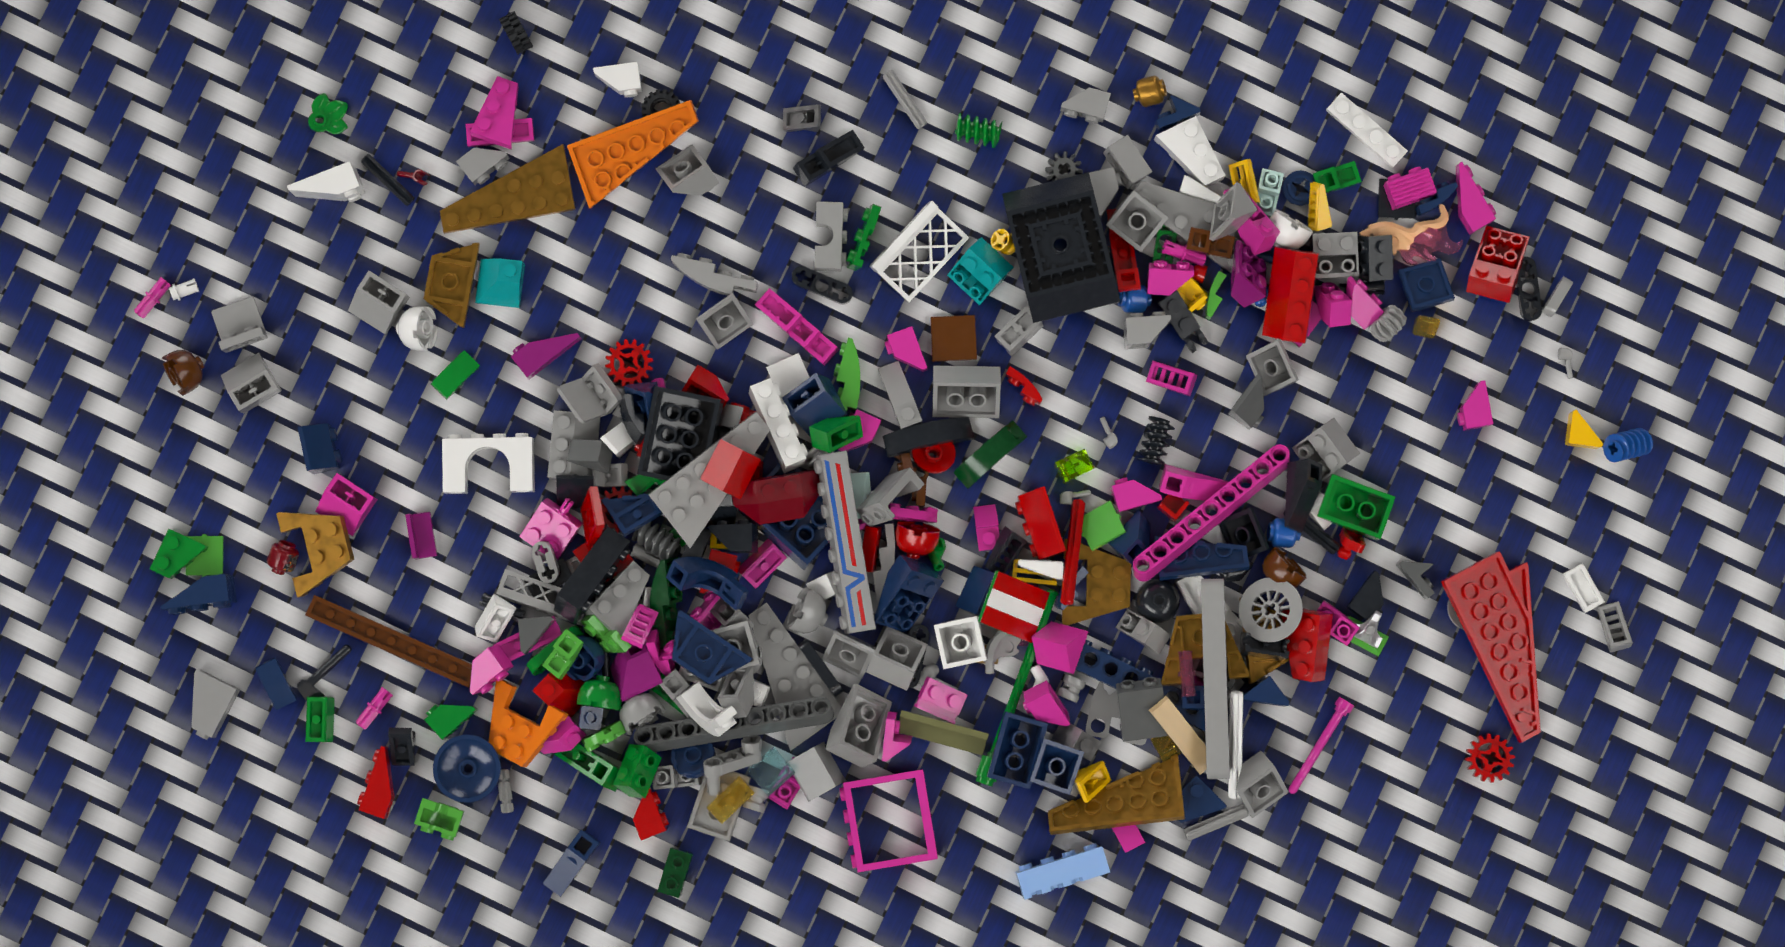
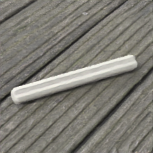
M1235 690L1230 692V779H1228V796L1232 799H1239L1240 796L1236 791V786L1242 768L1243 692Z

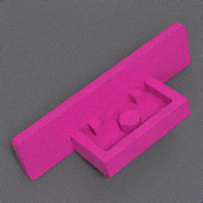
M712 591L707 592L703 598L705 601L701 606L696 607L690 616L709 630L720 628L722 623L710 610L721 597ZM670 640L664 646V652L661 655V658L664 660L672 659L674 640Z

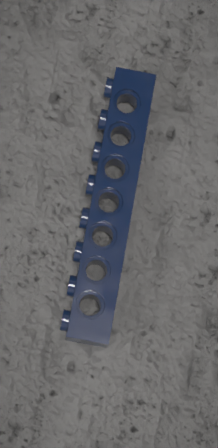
M1086 640L1075 669L1116 689L1117 683L1125 680L1128 672L1135 673L1137 681L1147 677H1154L1152 676L1154 672L1145 667H1141L1139 670L1132 666L1134 662L1124 657L1118 660L1112 657L1113 652L1103 647L1100 650L1091 647L1093 643L1089 640ZM1087 653H1093L1097 658L1093 666L1087 665L1084 661ZM1109 662L1114 663L1117 667L1114 675H1108L1105 672V665ZM1173 685L1163 686L1164 697L1170 691L1177 694L1178 699L1174 706L1189 725L1205 732V710H1197L1195 714H1189L1186 709H1182V688L1179 689ZM1228 707V722H1229L1230 708Z

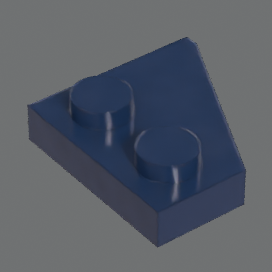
M1195 775L1182 788L1185 819L1178 821L1183 823L1225 809L1227 805Z

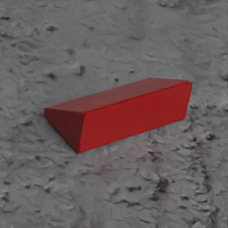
M865 526L862 548L866 572L876 571L882 531L880 526Z

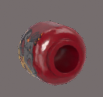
M279 540L278 543L272 544L267 558V564L272 568V572L284 575L285 572H292L299 556L296 545L285 540Z

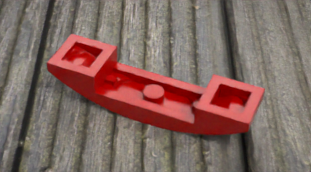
M1116 209L1107 210V221H1109ZM1108 227L1118 292L1141 290L1134 247Z

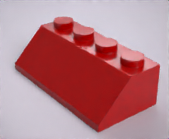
M1275 247L1262 331L1263 336L1284 341L1306 343L1319 253Z

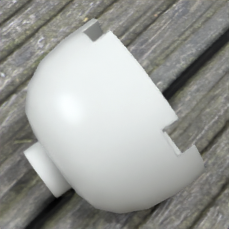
M1275 209L1270 217V220L1280 231L1273 244L1275 247L1299 249L1309 240L1313 233V230L1297 219L1294 220L1280 210Z
M429 306L407 309L401 315L396 325V332L400 340L406 347L412 350L427 351V348H432L435 344L437 327H433L432 319H436V315Z

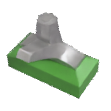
M1375 611L1364 623L1348 616L1349 619L1360 627L1350 642L1379 657L1389 636L1377 631L1382 613Z

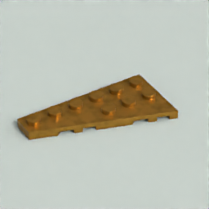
M1178 754L1171 756V759L1162 763L1157 762L1144 771H1137L1107 784L1105 788L1087 803H1084L1083 799L1080 798L1048 810L1050 834L1055 835L1185 819Z

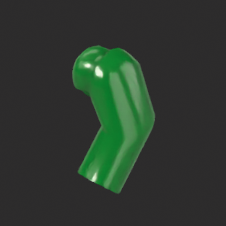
M939 538L936 548L928 554L935 571H941L944 568L941 558L946 550V544L943 538Z

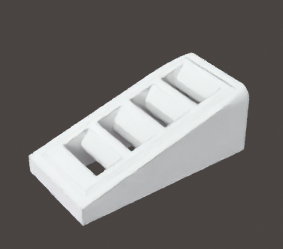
M1184 175L1179 193L1216 203L1221 198L1220 195L1191 177Z
M1018 560L1017 565L1021 568L1057 580H1063L1062 561Z

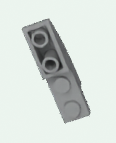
M683 253L671 256L672 263L684 275L708 290L729 296L731 293L734 294V289L757 293L758 282L754 281V277L741 275V278L732 277L731 272L721 270L719 274L715 273L716 264H713L711 259L700 257L699 261L690 259V255Z

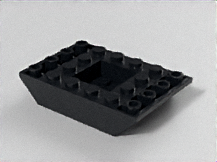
M1089 172L1002 194L1033 323L1120 302ZM1058 239H1063L1067 242V247L1062 251L1054 248V243Z

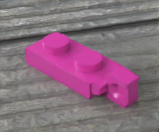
M890 503L888 505V508L895 515L893 518L895 520L937 523L938 509L924 507L920 511L918 506H906L905 509L900 508L901 504Z

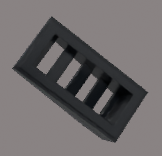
M1005 526L985 567L993 573L1000 571L1005 574L1027 540ZM996 562L1001 564L1000 567L995 566Z

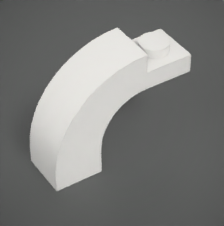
M699 682L694 683L676 697L694 721L714 736H721L737 723L733 718L737 714L733 706L728 708L719 706L707 694Z

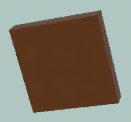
M975 315L930 317L932 362L977 360Z

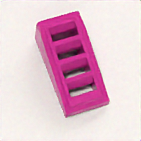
M1152 361L1146 382L1191 396L1197 375ZM1158 368H1161L1159 380H1155ZM1167 371H1170L1168 382L1164 383ZM1176 374H1179L1176 386H1174L1173 382ZM1188 377L1185 389L1181 388L1184 378Z
M638 604L621 639L642 648L655 624L658 612Z

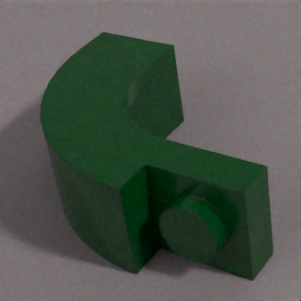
M1011 421L977 449L953 473L969 489L1002 458L1027 438V435L1014 421Z

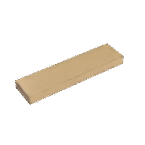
M1165 696L1149 711L1195 770L1201 775L1207 770L1206 745L1170 699Z

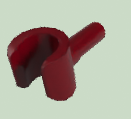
M421 169L411 173L397 172V176L413 179L423 186L428 184L422 180V177L430 175Z

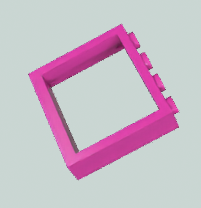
M923 769L844 782L843 787L839 788L841 801H846L847 810H843L845 824L850 823L851 832H847L849 846L853 845L855 853L850 855L852 868H857L858 872L938 859ZM915 778L928 853L863 864L851 788Z

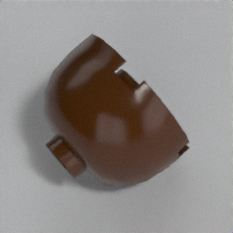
M176 350L162 357L163 360H166L163 363V367L173 386L178 384L181 388L178 390L179 394L184 396L200 385L203 377L201 369L204 368V364L199 356L194 357L192 353L186 350Z
M1275 546L1268 553L1262 565L1266 578H1270L1277 583L1287 581L1295 588L1298 587L1307 578L1305 577L1306 573L1293 558L1290 560L1285 556L1287 554L1285 551Z

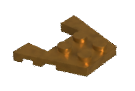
M288 512L276 513L281 533L302 528L312 567L311 573L292 578L297 598L304 597L310 590L322 584L329 576L334 575L355 560L344 516Z
M1064 539L1065 549H1067L1068 539ZM1080 544L1079 560H1087V571L1089 572L1086 578V606H1067L1062 610V624L1067 626L1130 607L1131 564L1119 557L1097 549L1092 551L1089 546Z
M1202 614L1176 616L1161 680L1162 686L1182 684L1180 661L1203 659ZM1225 621L1229 679L1250 678L1249 671Z

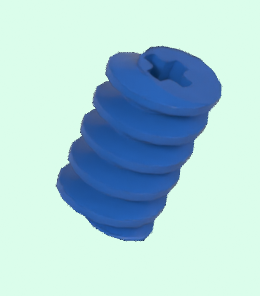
M1643 428L1611 434L1603 443L1604 455L1610 462L1614 463L1647 455L1653 448L1652 437Z

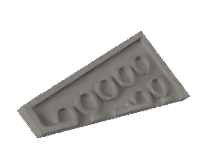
M1141 181L1136 187V192L1169 217L1164 226L1187 242L1191 227L1211 230L1215 203ZM1238 230L1232 234H1229V236L1236 237L1235 242L1240 240L1244 244V242L1240 238ZM1235 244L1231 260L1206 254L1208 258L1232 274Z
M754 412L721 439L754 455L770 429L759 414ZM719 440L648 494L689 548L692 547L727 495V493L700 479Z

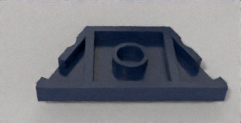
M679 610L672 660L710 685L752 660L751 657Z

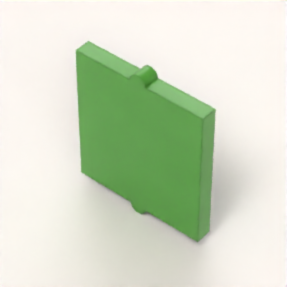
M1108 501L1084 515L1082 536L1086 538L1092 551L1126 533L1120 520L1121 515L1117 514L1112 501Z
M206 534L202 536H186L208 546L205 552H201L186 567V576L204 577L223 574L224 536H207Z

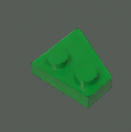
M168 528L150 570L173 579L180 573L182 568L191 564L195 557L201 552H205L208 546Z

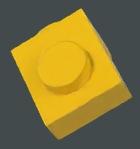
M1193 277L1177 289L1191 312L1195 309L1197 311L1200 310L1207 303V292Z

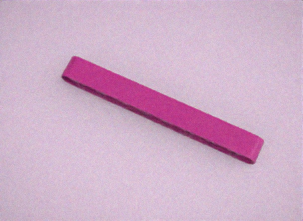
M1281 444L1273 446L1139 554L1133 561L1135 578L1139 581L1150 580L1285 471L1287 463H1290L1288 448ZM1278 455L1285 457V459L1281 461H1278L1274 458ZM1266 469L1268 472L1266 474H1259L1257 471ZM1242 483L1251 484L1248 488H1243L1240 485ZM1227 496L1234 498L1231 502H1226L1223 499ZM1209 510H1215L1217 512V514L1213 516H1210L1206 513ZM1192 524L1200 525V527L1195 530L1189 528V526ZM1177 537L1183 539L1181 543L1172 542ZM1159 551H1163L1166 553V555L1163 557L1155 556V554ZM1146 565L1149 568L1146 571H1140L1138 567Z

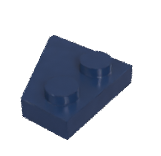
M648 494L622 496V498L601 499L602 504L624 537L663 514Z

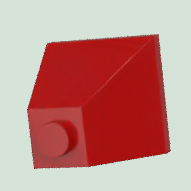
M700 365L696 366L682 389L684 392L724 399L723 408L729 400L718 377Z
M550 672L532 691L547 705L563 710L572 717L583 706L577 704V697L581 686L586 681L580 679L577 681L573 680L567 674L561 680Z

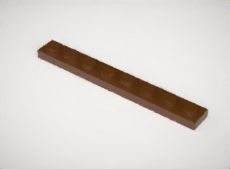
M313 596L305 616L470 688L471 663L319 596Z

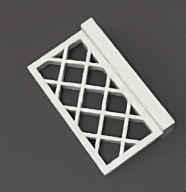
M929 201L869 267L874 272H877L909 303L969 237L933 201ZM938 214L943 219L944 229L931 230V220ZM928 224V230H923ZM928 232L929 246H916V236L919 233ZM932 232H944V245H932ZM947 232H956L962 239L956 245H948ZM913 240V246H908ZM949 247H954V248L948 253V248H949ZM917 248H929V261L917 262ZM932 248H944L945 257L941 261H932ZM904 249H913L914 262H901V252ZM914 264V278H902L901 265ZM917 264H929L930 273L927 277H917ZM889 265H898L899 278H889L884 273L885 269ZM902 280H914L915 290L909 296L902 290Z

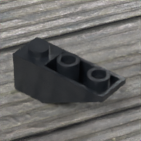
M1309 458L1287 463L1284 517L1286 528L1298 533L1302 532L1322 486L1323 464Z

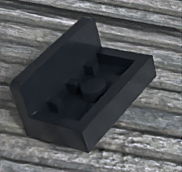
M1392 235L1358 236L1359 279L1364 281L1393 279Z

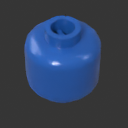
M1141 285V290L1118 292L1120 298L1118 306L1124 312L1143 313L1146 311L1147 306L1151 305L1152 295L1147 294V288L1144 285Z
M1275 518L1267 526V540L1274 547L1291 548L1295 545L1296 541L1300 540L1301 532L1298 533L1286 528L1284 518Z

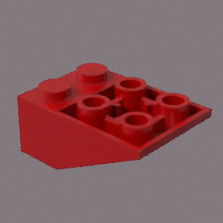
M1486 226L1469 273L1466 292L1510 303L1530 237Z

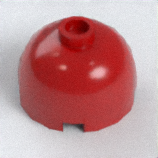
M911 521L897 522L895 540L898 547L907 553V557L919 559L920 555H928L936 548L940 538L939 528L923 523L922 526Z

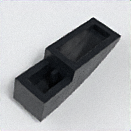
M851 130L797 162L793 170L805 187L864 150L865 147L854 130Z

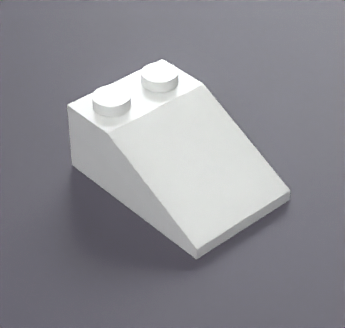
M350 161L287 185L288 190L295 197L337 201L349 200V202H354L361 199V195L366 193L358 171Z

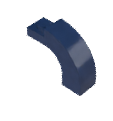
M682 557L673 560L666 576L680 591L689 588L707 589L721 597L734 610L742 608L749 592L748 589L737 581L739 575L718 562L700 557Z

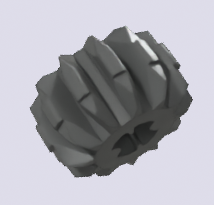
M1066 151L1063 152V158L1058 153H1055L1056 161L1049 159L1048 164L1052 167L1045 168V172L1052 173L1047 176L1048 181L1052 179L1056 181L1083 174V170L1077 168L1081 165V161L1073 162L1076 157L1075 154H1072L1070 159H1068ZM1065 166L1068 167L1067 172L1070 173H1064L1063 175H1061V169L1058 168L1060 167L1063 169Z

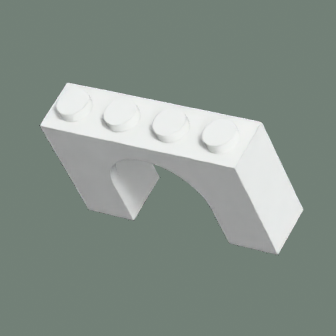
M516 433L515 437H506V434H493V438H484V434H470V438H462L459 434L448 435V439H442L443 493L468 494L469 462L476 453L484 449L499 450L507 457L510 465V491L512 493L535 492L534 438L529 437L528 433Z

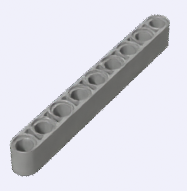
M1201 579L1207 779H1230L1224 579Z

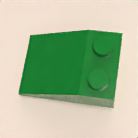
M1332 474L1317 517L1370 539L1380 540L1395 497Z

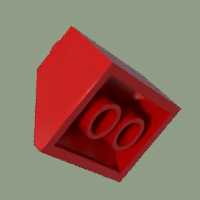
M1045 486L1019 495L1015 506L1018 515L1023 514L1025 523H1022L1025 536L1030 535L1032 544L1029 545L1032 557L1043 560L1064 553L1066 549Z

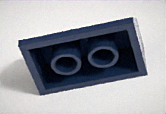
M1005 712L987 777L1030 789L1032 782L1028 780L1042 738L1045 737L1048 724Z

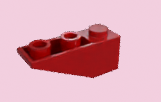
M381 746L380 750L376 749L372 761L375 762L373 770H369L365 783L368 785L365 792L360 793L357 804L360 805L359 811L387 819L395 796L388 747Z

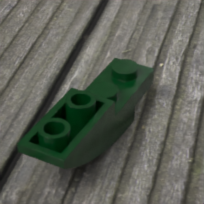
M678 557L660 561L651 589L650 609L658 612L653 627L658 628L660 649H663L670 640H674L678 614L676 603L683 601V591H680L666 578L673 560L678 559Z

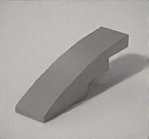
M893 523L885 524L887 547L879 548L881 570L873 571L877 607L887 573L895 560Z

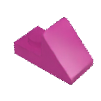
M993 504L973 507L979 551L993 550L999 538L996 506Z
M888 711L882 753V761L885 762L909 746L913 737L899 734L900 721L896 720L897 712Z

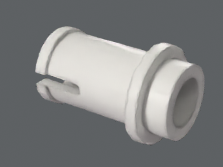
M194 278L178 285L174 283L172 284L173 287L169 288L173 300L178 299V301L182 297L199 292Z

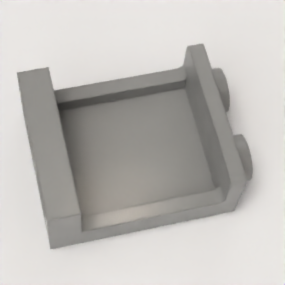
M911 467L889 474L856 511L861 516L862 521L869 526L890 521L895 517L888 508L895 497L920 490L924 483Z

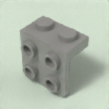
M599 363L593 365L582 378L560 385L557 389L580 423H586L610 414L623 398Z

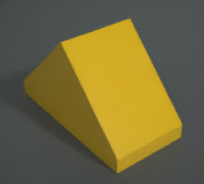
M1577 409L1568 414L1565 445L1598 449L1603 446L1602 441Z
M1099 761L1078 770L1074 783L1084 803H1087L1112 780L1104 761Z

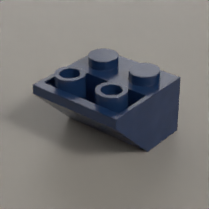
M815 373L782 397L789 409L790 415L810 438L809 426L826 418L845 417L848 415L831 380L819 373Z

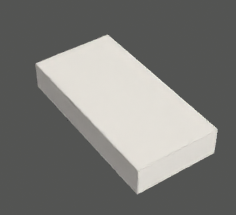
M1583 563L1562 574L1584 613L1605 602Z

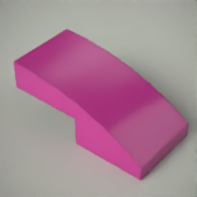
M651 630L646 640L648 652L657 668L667 676L675 669V662L672 659L664 660L661 658L664 650L660 649L658 630Z
M1136 825L1112 828L1125 853L1145 843Z

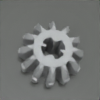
M1389 305L1387 308H1384V313L1368 328L1375 339L1377 338L1380 342H1386L1394 335H1397L1406 324L1407 317L1395 305Z

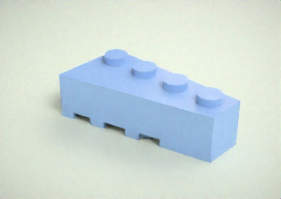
M1094 843L1084 846V851L1075 853V850H1070L1062 853L1063 857L1056 860L1051 856L1041 859V864L1032 866V863L1019 866L1020 871L1015 873L1024 900L1032 898V895L1048 893L1055 888L1066 887L1075 884L1077 881L1081 882L1110 873L1103 847H1097V844Z

